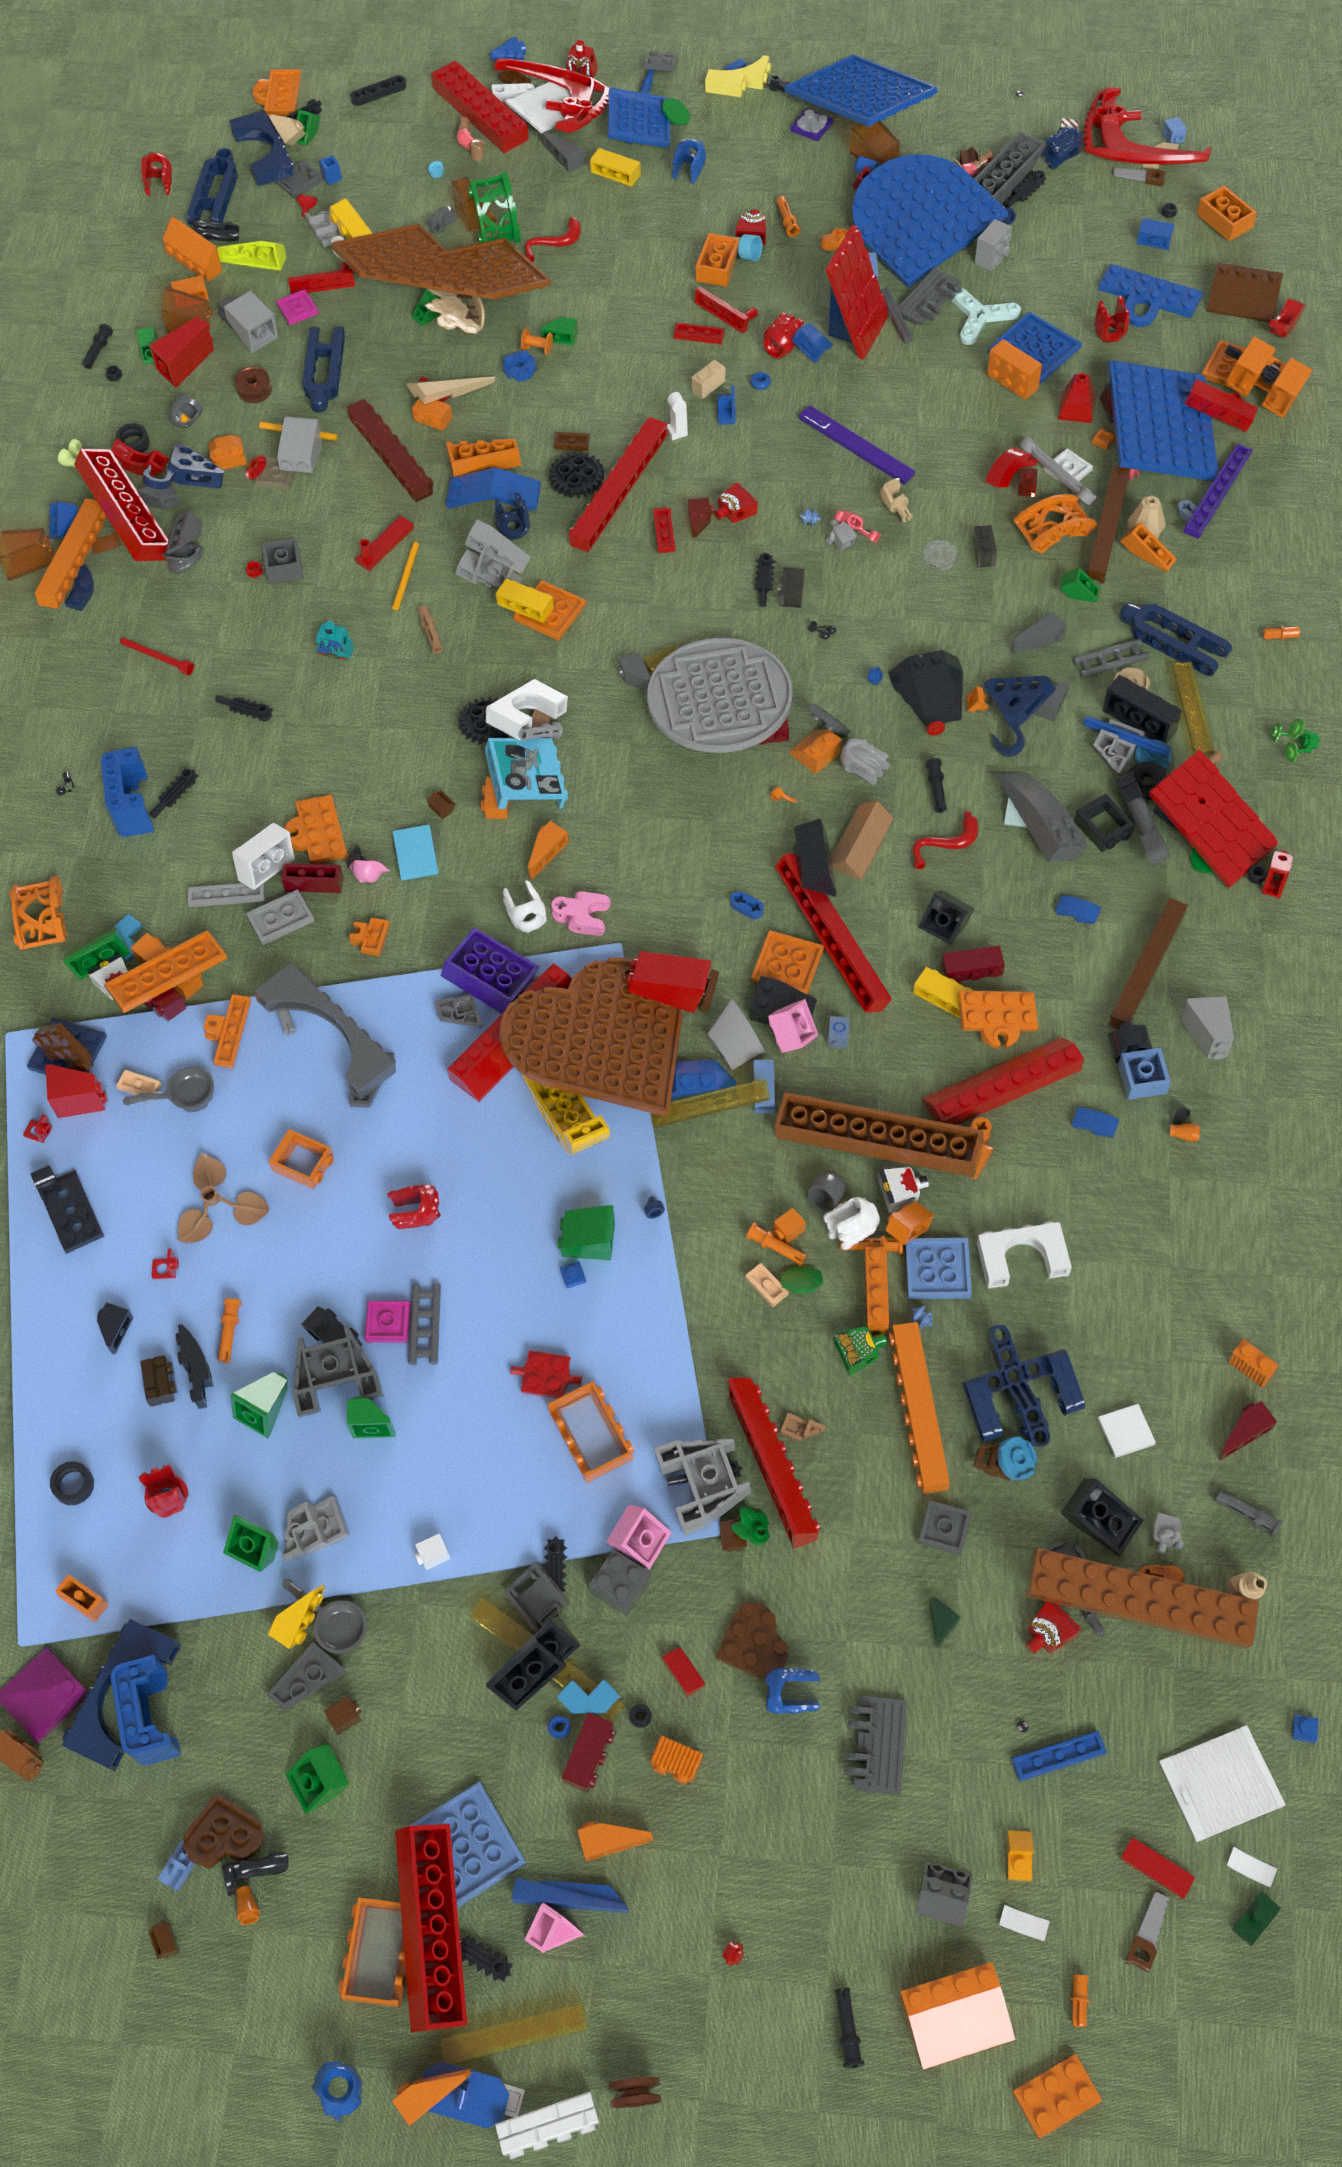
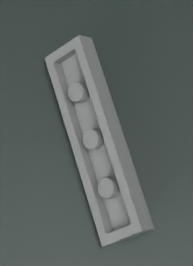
M243 883L188 888L189 908L265 901L264 883L255 890Z

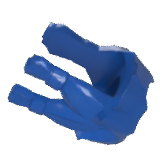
M338 2060L324 2063L318 2070L314 2078L315 2083L311 2087L316 2095L320 2097L324 2113L327 2116L331 2115L334 2120L342 2121L339 2115L351 2114L362 2103V2082L353 2067L342 2064ZM336 2077L345 2078L348 2083L347 2093L340 2098L332 2097L328 2089L330 2082Z

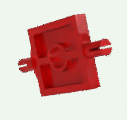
M530 1350L524 1367L511 1365L510 1374L520 1375L523 1378L521 1393L555 1399L565 1395V1389L569 1383L581 1385L583 1376L570 1375V1356Z

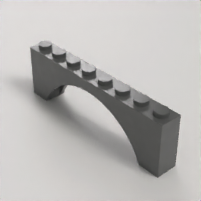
M289 964L255 989L256 1001L269 1013L281 1010L308 1012L325 1019L340 1031L351 1051V1064L345 1077L346 1086L359 1100L396 1073V1060L391 1054H386L377 1041L371 1040L369 1034L364 1029H360L352 1017H347L338 1004L335 1005L331 1002L330 997L325 992H321L313 980H308L300 968Z

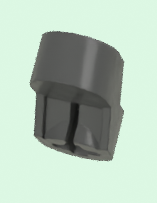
M443 207L437 215L428 219L427 224L433 233L443 232L446 225L452 224L456 220V214L452 207Z

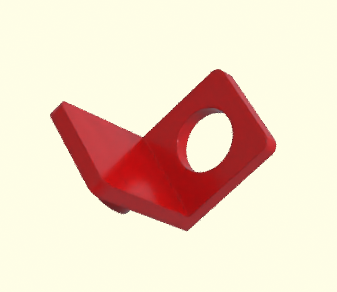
M42 1114L39 1121L30 1120L23 1136L44 1144L53 1126L47 1116ZM33 1127H35L34 1132L36 1135L31 1134V1129Z
M168 1249L167 1259H154L152 1261V1279L176 1278L179 1259L175 1257L172 1249ZM161 1264H167L168 1271L164 1274L157 1272V1268Z

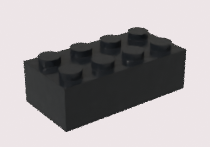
M1120 674L1107 688L1102 710L1125 725L1143 731L1145 733L1144 736L1149 739L1162 741L1165 745L1176 734L1182 710L1176 705H1172L1160 696L1151 693L1146 688L1137 685Z

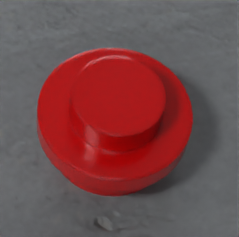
M251 561L247 564V576L257 578L262 575L263 567L259 562Z
M732 1941L726 1947L722 1957L726 1960L727 1965H737L744 1956L743 1945Z

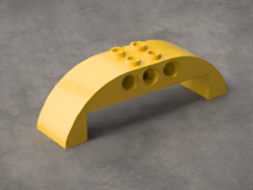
M522 1074L540 1113L568 1155H574L610 1138L608 1125L601 1115L595 1117L582 1095L543 1086Z

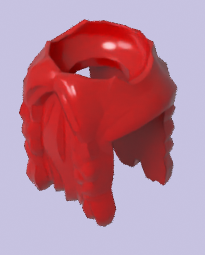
M150 152L143 156L141 160L144 191L147 196H150L151 178L162 177L165 193L169 195L172 183V165L164 153ZM153 162H159L163 166L161 168H156L151 164Z
M1122 296L1117 297L1115 314L1111 316L1107 313L1103 301H1099L1095 315V332L1103 343L1118 342L1127 334L1130 324V312L1124 305V299ZM1109 327L1115 328L1116 332L1108 333Z
M782 312L774 320L772 325L763 334L764 348L769 355L775 359H781L791 353L796 346L792 339L796 334V330L803 325L802 319L798 318L795 320L794 315L788 316L787 313Z
M432 1185L408 1186L398 1191H390L387 1194L396 1207L420 1203L417 1211L389 1214V1220L397 1229L430 1226L441 1215L438 1209L440 1203L436 1187Z
M165 1465L162 1469L152 1468L149 1474L144 1472L139 1476V1481L146 1487L144 1495L145 1504L152 1513H156L159 1517L167 1518L183 1511L184 1504L189 1496L188 1488L185 1482L175 1474L171 1465ZM165 1488H171L170 1492L160 1493Z

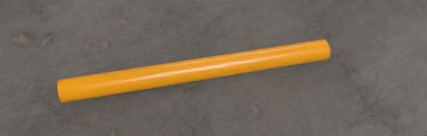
M260 422L259 424L261 429L282 432L283 425ZM320 431L321 439L338 440V434Z
M413 542L392 606L393 610H399L419 548L418 542Z

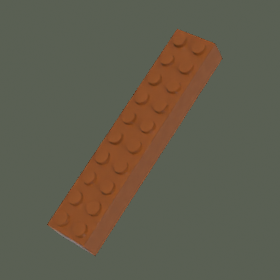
M786 1092L784 1093L774 1126L776 1138L969 1177H975L984 1142L983 1130Z
M1040 1548L1032 1552L1025 1596L1243 1649L1253 1646L1259 1601Z

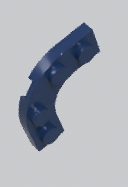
M84 564L80 566L78 576L74 579V589L65 601L66 607L81 612L94 591L92 574Z

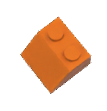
M829 729L814 730L791 749L789 754L813 773L817 774L841 753L842 739Z

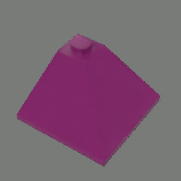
M46 1647L0 1690V1703L38 1744L86 1699L87 1690Z

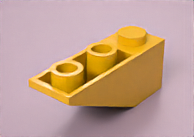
M325 1586L317 1587L278 1614L268 1635L289 1649L296 1644H301L307 1635L305 1632L307 1626L311 1624L315 1617V1608L323 1600L324 1596L322 1593Z

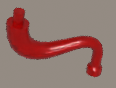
M570 217L567 224L568 231L564 235L529 239L524 247L525 256L531 262H534L535 257L531 251V247L534 245L566 247L574 244L581 234L580 222L575 217Z
M970 811L965 812V819L962 821L963 833L957 837H926L917 840L912 850L915 859V869L920 870L926 866L925 860L922 859L920 848L923 846L954 850L963 849L973 844L979 831L977 818L972 817Z

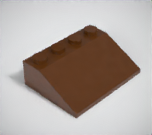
M1218 262L1206 312L1270 322L1274 317L1283 273Z

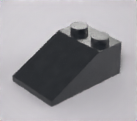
M761 976L750 1006V1020L770 1025L769 1015L776 1010L803 999L806 1000L812 1016L817 999L780 980Z
M1084 1478L1060 1513L1076 1528L1118 1556H1121L1144 1521L1097 1479Z

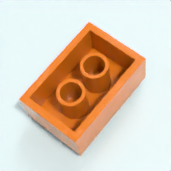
M1222 186L1200 199L1197 215L1224 238L1231 241L1254 227L1257 212L1226 186Z
M1004 339L990 350L987 375L991 379H994L1025 400L1038 390L1042 369L1040 362Z

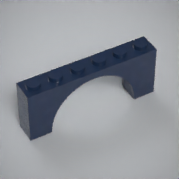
M265 110L229 120L236 142L257 140L268 143L273 147L264 158L250 164L257 186L294 176L292 171L294 169L293 161L290 159L288 151L285 150L283 141L281 142L280 135L277 133L274 124H272Z
M129 1619L128 1623H125L121 1628L118 1642L111 1647L106 1664L102 1665L99 1669L98 1679L94 1686H91L87 1691V1699L84 1705L77 1710L72 1727L65 1732L62 1746L115 1772L125 1751L110 1737L103 1720V1704L106 1693L112 1684L111 1672L113 1668L121 1663L150 1655H155L161 1663L171 1666L182 1645L172 1638Z

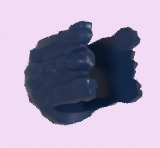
M1074 126L1060 127L1057 133L1046 138L1045 143L1047 146L1041 153V156H1045L1046 163H1051L1050 168L1056 169L1064 161L1079 155L1081 152L1082 133Z
M515 492L517 510L506 513L499 498L495 500V525L499 533L509 540L524 537L530 528V516L528 515L526 502L518 492ZM513 521L519 523L520 527L516 530L508 529V523Z

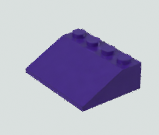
M474 927L446 959L440 976L498 1012L503 1013L510 1003L518 999L519 995L524 993L540 967Z

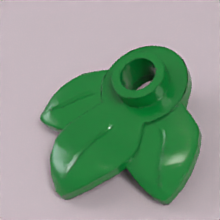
M740 1506L739 1515L741 1521L731 1524V1529L740 1538L749 1539L754 1545L765 1544L770 1537L767 1529L769 1525L767 1516L762 1510L755 1513L750 1507Z

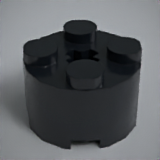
M1131 1022L1121 1024L1119 1029L1108 1034L1109 1045L1116 1064L1119 1063L1121 1053L1152 1049L1146 1025H1132Z

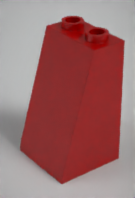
M198 316L149 345L156 370L175 388L214 350L213 338L209 332L210 327L206 321H203Z
M640 951L638 957L633 958L630 966L633 972H629L626 983L629 984L627 992L695 1013L705 991L712 961Z

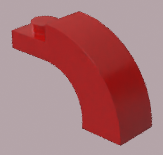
M1292 298L1287 299L1279 316L1276 319H1271L1269 326H1271L1270 332L1286 338L1296 326L1306 304Z
M118 439L115 440L110 449L116 459L122 463L121 467L142 476L144 470L149 465H151L150 476L159 475L164 471L169 460L168 457L155 449L150 453H141Z
M1017 447L1011 448L1000 455L994 462L985 482L997 488L1009 487L1013 475L1020 468L1036 466L1038 459L1032 457L1031 453Z

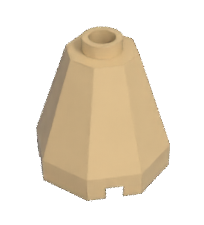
M1154 496L1144 497L1127 521L1129 530L1141 522L1157 539L1159 538L1166 525L1159 498Z

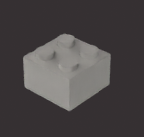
M994 219L977 239L976 265L989 271L999 266L1001 260L1010 252L1011 226Z

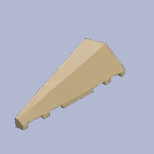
M495 377L407 383V387L414 397L418 396L425 405L449 395L451 398H455L495 383Z

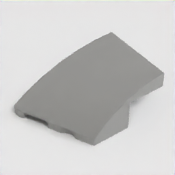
M320 211L318 215L311 216L309 213H304L310 229L323 247L331 245V239L335 236H341L346 240V237L340 234L337 225L331 222L329 218L330 211Z
M1112 719L1109 721V724L1143 737L1145 735L1143 731ZM1101 729L1094 743L1096 750L1119 775L1124 771L1138 747L1135 744L1119 739L1118 735Z
M733 999L729 1000L727 1007L718 1016L715 1025L710 1028L707 1036L714 1050L720 1052L729 1070H733L764 1052V1049L738 1005Z
M331 1496L315 1506L304 1502L288 1511L287 1529L285 1530L286 1548L282 1558L285 1561L299 1558L326 1548L350 1536L337 1497Z

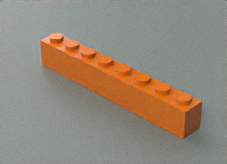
M85 498L35 591L39 606L59 609L61 603L64 602L68 590L71 589L74 579L78 576L80 566H83L87 554L90 553L93 543L96 542L99 531L102 530L105 520L108 519L97 500Z
M918 1322L893 1325L892 1333H889V1343L895 1349L892 1357L894 1366L898 1365L899 1370L896 1373L898 1386L902 1385L903 1392L900 1393L901 1404L906 1406L907 1413H904L905 1425H909L911 1432L908 1433L909 1445L914 1447L912 1462L913 1466L918 1468L919 1474H916L917 1487H921L922 1494L948 1491L950 1481Z

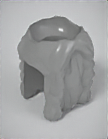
M865 738L849 739L843 747L840 757L845 771L858 775L872 786H875L878 782L877 778L883 777L884 772L882 770L887 771L890 763L886 761L889 757L888 754L869 744Z

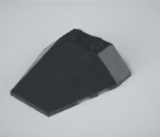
M944 650L909 656L889 671L893 688L896 692L899 691L904 697L903 700L910 704L913 712L926 727L936 721L947 723L962 719L963 669L958 657Z

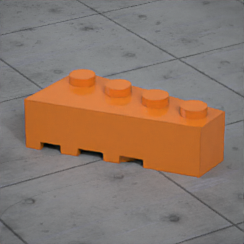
M516 439L493 440L492 443L477 440V443L470 444L467 441H460V444L446 442L454 477L491 468L503 470L521 466Z

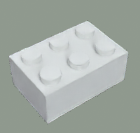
M274 822L232 852L238 881L253 890L282 870L284 863L290 864L295 860L289 831Z

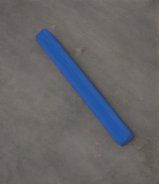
M1090 716L1084 719L1083 725L1099 732L1101 729L1118 735L1119 739L1166 757L1170 752L1169 746Z

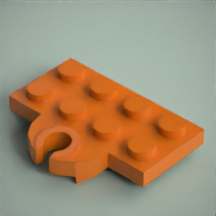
M301 69L270 70L269 80H257L258 83L253 87V98L256 103L265 105L264 110L267 116L271 114L288 116L296 111L302 76Z
M332 794L295 801L298 817L291 819L284 828L290 834L298 833L294 837L290 836L293 851L307 850L310 864L347 858Z
M959 991L957 993L961 1030L980 1031L985 1045L988 1044L998 1049L1000 1047L998 1035H1002L1005 1038L1004 1049H1007L1018 1040L1020 1031L1036 1032L1039 1029L1034 992Z

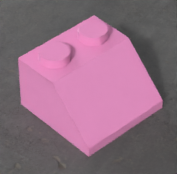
M805 999L776 1010L768 1016L769 1024L774 1031L776 1043L780 1047L781 1053L800 1049L818 1036Z
M628 1505L606 1542L617 1552L650 1570L672 1532L645 1508Z

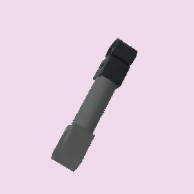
M1132 771L1116 779L1121 795L1130 810L1152 865L1154 866L1170 858L1171 855L1163 837L1158 831L1134 772Z

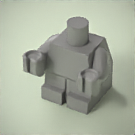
M835 519L831 522L833 528L830 531L829 537L825 540L828 546L835 543L840 552L855 543L857 535L845 521L839 524Z
M1158 1513L1154 1532V1539L1157 1544L1156 1551L1158 1553L1165 1554L1166 1547L1171 1548L1172 1545L1176 1549L1182 1550L1184 1544L1181 1540L1182 1523L1179 1518Z

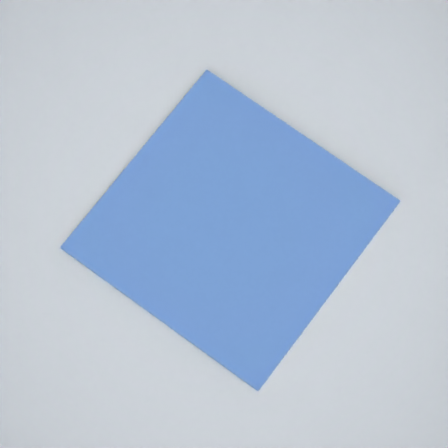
M614 943L526 956L525 958L540 967L535 976H541L554 963L573 978L577 972L581 971L590 962L598 960V962L605 961L608 958H624L622 944ZM442 969L318 987L321 992H325L330 997L331 1002L335 1005L338 1004L347 1017H352L357 1026L369 1034L371 1040L377 1041L384 1052L395 1053L396 1073L381 1084L370 1108L350 1107L349 1105L351 1091L346 1086L345 1077L351 1064V1051L346 1039L335 1026L317 1015L304 1011L289 1010L297 1031L295 1034H292L289 1028L291 1036H286L277 1011L269 1013L256 1001V996L251 997L252 1002L234 1069L214 1066L213 1062L219 1042L206 1039L203 1028L207 1015H219L226 1018L230 1000L186 1006L184 1011L168 1022L162 1016L158 1017L154 1011L74 1023L104 1032L107 1035L93 1063L94 1066L90 1069L89 1073L95 1074L98 1082H102L103 1091L107 1092L108 1102L105 1103V1111L57 1118L47 1100L46 1075L28 1070L27 1064L37 1047L33 1043L32 1038L39 1028L8 1032L5 1035L18 1644L21 1647L120 1632L123 1625L128 1623L129 1619L146 1627L294 1604L299 1599H296V1596L283 1588L282 1582L284 1579L292 1580L306 1594L324 1585L325 1588L322 1595L324 1596L323 1599L527 1567L531 1566L534 1562L546 1564L548 1560L544 1556L548 1554V1551L544 1547L548 1545L547 1539L553 1540L555 1536L559 1540L565 1539L564 1545L568 1548L564 1551V1554L567 1556L565 1560L608 1554L614 1548L606 1541L628 1505L645 1508L672 1532L665 1544L721 1535L719 1517L705 1529L684 1536L675 1508L693 1502L695 1498L689 1482L672 1486L667 1485L666 1477L686 1474L685 1470L681 1469L663 1476L654 1450L655 1447L672 1441H706L651 1113L583 1096L595 1117L601 1115L608 1125L610 1138L570 1156L564 1151L535 1104L522 1074L515 1067L480 1102L476 1101L450 1081L447 1068L502 1013L474 997L483 1027L440 1021L434 1002L449 997L458 998L469 994L441 977ZM530 982V984L528 985V987L526 988V990H527L534 982ZM186 1067L205 1069L211 1074L214 1081L212 1100L207 1103L208 1106L198 1112H186L184 1109L175 1106L167 1098L154 1101L147 1100L130 1104L129 1106L124 1105L123 1099L126 1096L133 1095L120 1091L116 1087L124 1070L160 1081L162 1086L159 1092H165L170 1078L177 1071ZM42 1114L47 1116L53 1126L44 1144L23 1136L30 1120L39 1121ZM35 1127L31 1129L32 1135H36L34 1132ZM288 1129L327 1145L332 1149L334 1161L330 1167L326 1168L322 1181L319 1184L317 1183L314 1189L271 1170L268 1161ZM296 1145L284 1166L310 1176L322 1156ZM201 1153L220 1161L226 1169V1177L223 1183L214 1186L220 1196L237 1204L239 1194L253 1192L262 1197L269 1207L268 1214L257 1223L242 1225L234 1218L235 1208L220 1201L215 1206H208L206 1217L213 1222V1228L205 1239L195 1243H184L177 1239L178 1223L184 1212L197 1209L202 1214L204 1213V1201L200 1196L201 1190L195 1186L193 1181L194 1167ZM47 1165L51 1166L56 1178L76 1170L105 1237L66 1254L30 1173ZM422 1184L436 1187L440 1202L438 1209L441 1215L433 1224L411 1229H397L392 1225V1222L389 1220V1214L417 1211L420 1203L396 1207L391 1202V1198L387 1196L390 1191H398L408 1186L412 1187ZM68 1191L60 1192L58 1197H66L68 1195ZM650 1196H655L657 1200L662 1201L665 1207L664 1213L654 1219L647 1218L643 1210ZM613 1205L615 1230L611 1260L562 1257L561 1249H557L558 1237H562L563 1230H560V1219L564 1218L565 1211ZM69 1207L65 1214H72L75 1211V1207ZM81 1223L75 1224V1225L73 1226L72 1230H73V1231H78V1230H80L81 1227H82V1224H81ZM168 1249H172L175 1257L179 1259L176 1278L152 1279V1261L154 1259H167ZM580 1261L586 1283L567 1289L560 1267ZM161 1264L157 1268L159 1274H164L168 1271L167 1264ZM439 1283L441 1284L438 1364H430V1357L417 1358V1364L410 1365L408 1364L412 1284H420V1291L433 1290V1284ZM226 1298L242 1301V1306L239 1307L238 1313L240 1320L238 1325L235 1326L230 1363H222L223 1360L221 1362L217 1361L223 1326L220 1318L224 1313L225 1305L223 1300ZM420 1299L419 1310H432V1299ZM368 1301H410L408 1343L365 1342ZM106 1302L128 1309L133 1316V1320L116 1354H112L109 1351L97 1323L98 1312L104 1307ZM317 1306L325 1310L329 1308L336 1314V1319L342 1325H347L359 1334L358 1339L363 1344L361 1348L377 1371L384 1396L371 1399V1401L391 1419L396 1437L352 1438L346 1424L347 1400L360 1396L357 1381L316 1391L321 1413L301 1418L297 1416L293 1389L298 1338H304L306 1348L323 1344L321 1340L317 1342L301 1325ZM419 1318L418 1329H431V1318ZM181 1324L196 1339L210 1367L213 1386L205 1388L207 1408L198 1409L195 1402L192 1403L190 1390H193V1384L189 1382L188 1371L186 1372L183 1365H179L177 1353L181 1352L180 1345L178 1346L176 1342V1333H179L178 1325ZM418 1338L417 1349H430V1338ZM529 1350L570 1356V1375L583 1376L581 1385L569 1383L565 1389V1395L594 1381L596 1387L600 1386L605 1394V1398H603L605 1404H610L615 1413L613 1419L616 1423L620 1422L623 1427L625 1441L629 1440L635 1452L632 1453L633 1461H629L586 1484L548 1411L547 1404L556 1399L521 1393L523 1378L520 1375L510 1374L511 1365L524 1367ZM164 1355L169 1362L172 1361L175 1373L171 1374L172 1381L175 1380L178 1393L174 1394V1402L162 1403L161 1405L151 1407L145 1397L140 1362L141 1360L153 1359L154 1357ZM272 1372L276 1374L282 1373L288 1379V1390L272 1432L267 1439L233 1418L231 1395L233 1392ZM591 1397L560 1411L591 1471L621 1456ZM76 1461L82 1463L88 1468L94 1479V1489L91 1495L78 1505L61 1503L52 1494L50 1489V1477L53 1471L65 1462ZM165 1465H171L175 1474L187 1485L189 1496L184 1504L183 1511L175 1513L170 1517L162 1518L147 1508L144 1500L146 1487L139 1481V1476L144 1472L149 1474L152 1468L162 1469ZM71 1472L62 1478L59 1487L63 1494L72 1495L82 1488L85 1480L81 1473ZM165 1488L160 1493L170 1492L171 1488ZM331 1496L337 1497L350 1536L308 1555L288 1561L283 1560L282 1554L285 1553L286 1548L285 1530L287 1529L288 1511L304 1502L315 1506ZM234 1515L273 1533L279 1542L274 1561L261 1572L223 1554ZM440 1533L450 1559L426 1570L424 1564H418L414 1553L418 1552L415 1544ZM70 1574L109 1604L96 1622L90 1620L56 1594L55 1590L67 1575Z

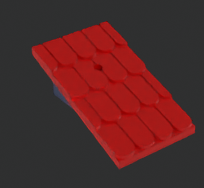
M851 225L825 269L831 284L829 336L853 343L858 358L864 360L887 321L889 313L884 295L880 291L877 276L874 275L868 250L865 249L861 231L858 230L857 226Z
M1199 749L1154 787L1149 795L1156 802L1153 812L1182 833L1228 889H1230L1247 874L1251 867L1256 866L1275 849L1279 842L1273 833L1259 820V816L1237 794L1235 788L1219 773L1220 770Z

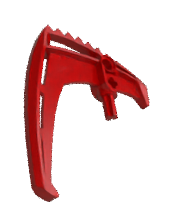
M499 58L495 61V71L509 69L568 89L571 97L562 99V102L548 99L546 101V109L560 111L565 118L556 122L555 128L557 130L567 133L577 131L592 122V119L597 118V115H601V111H604V108L607 107L609 88L592 77L530 61ZM593 91L604 93L599 102L593 107L591 103Z
M1108 87L1099 92L1090 106V111L1087 113L1088 117L1085 118V129H1083L1085 134L1083 135V140L1085 141L1083 145L1086 147L1084 151L1109 161L1141 165H1181L1207 162L1211 154V147L1204 151H1187L1146 146L1129 141L1122 133L1120 127L1126 121L1141 120V111H1126L1123 106L1116 105L1115 99L1120 95L1121 88ZM1099 100L1102 101L1101 106L1096 108ZM1093 123L1096 128L1100 129L1102 148L1093 147L1091 136Z

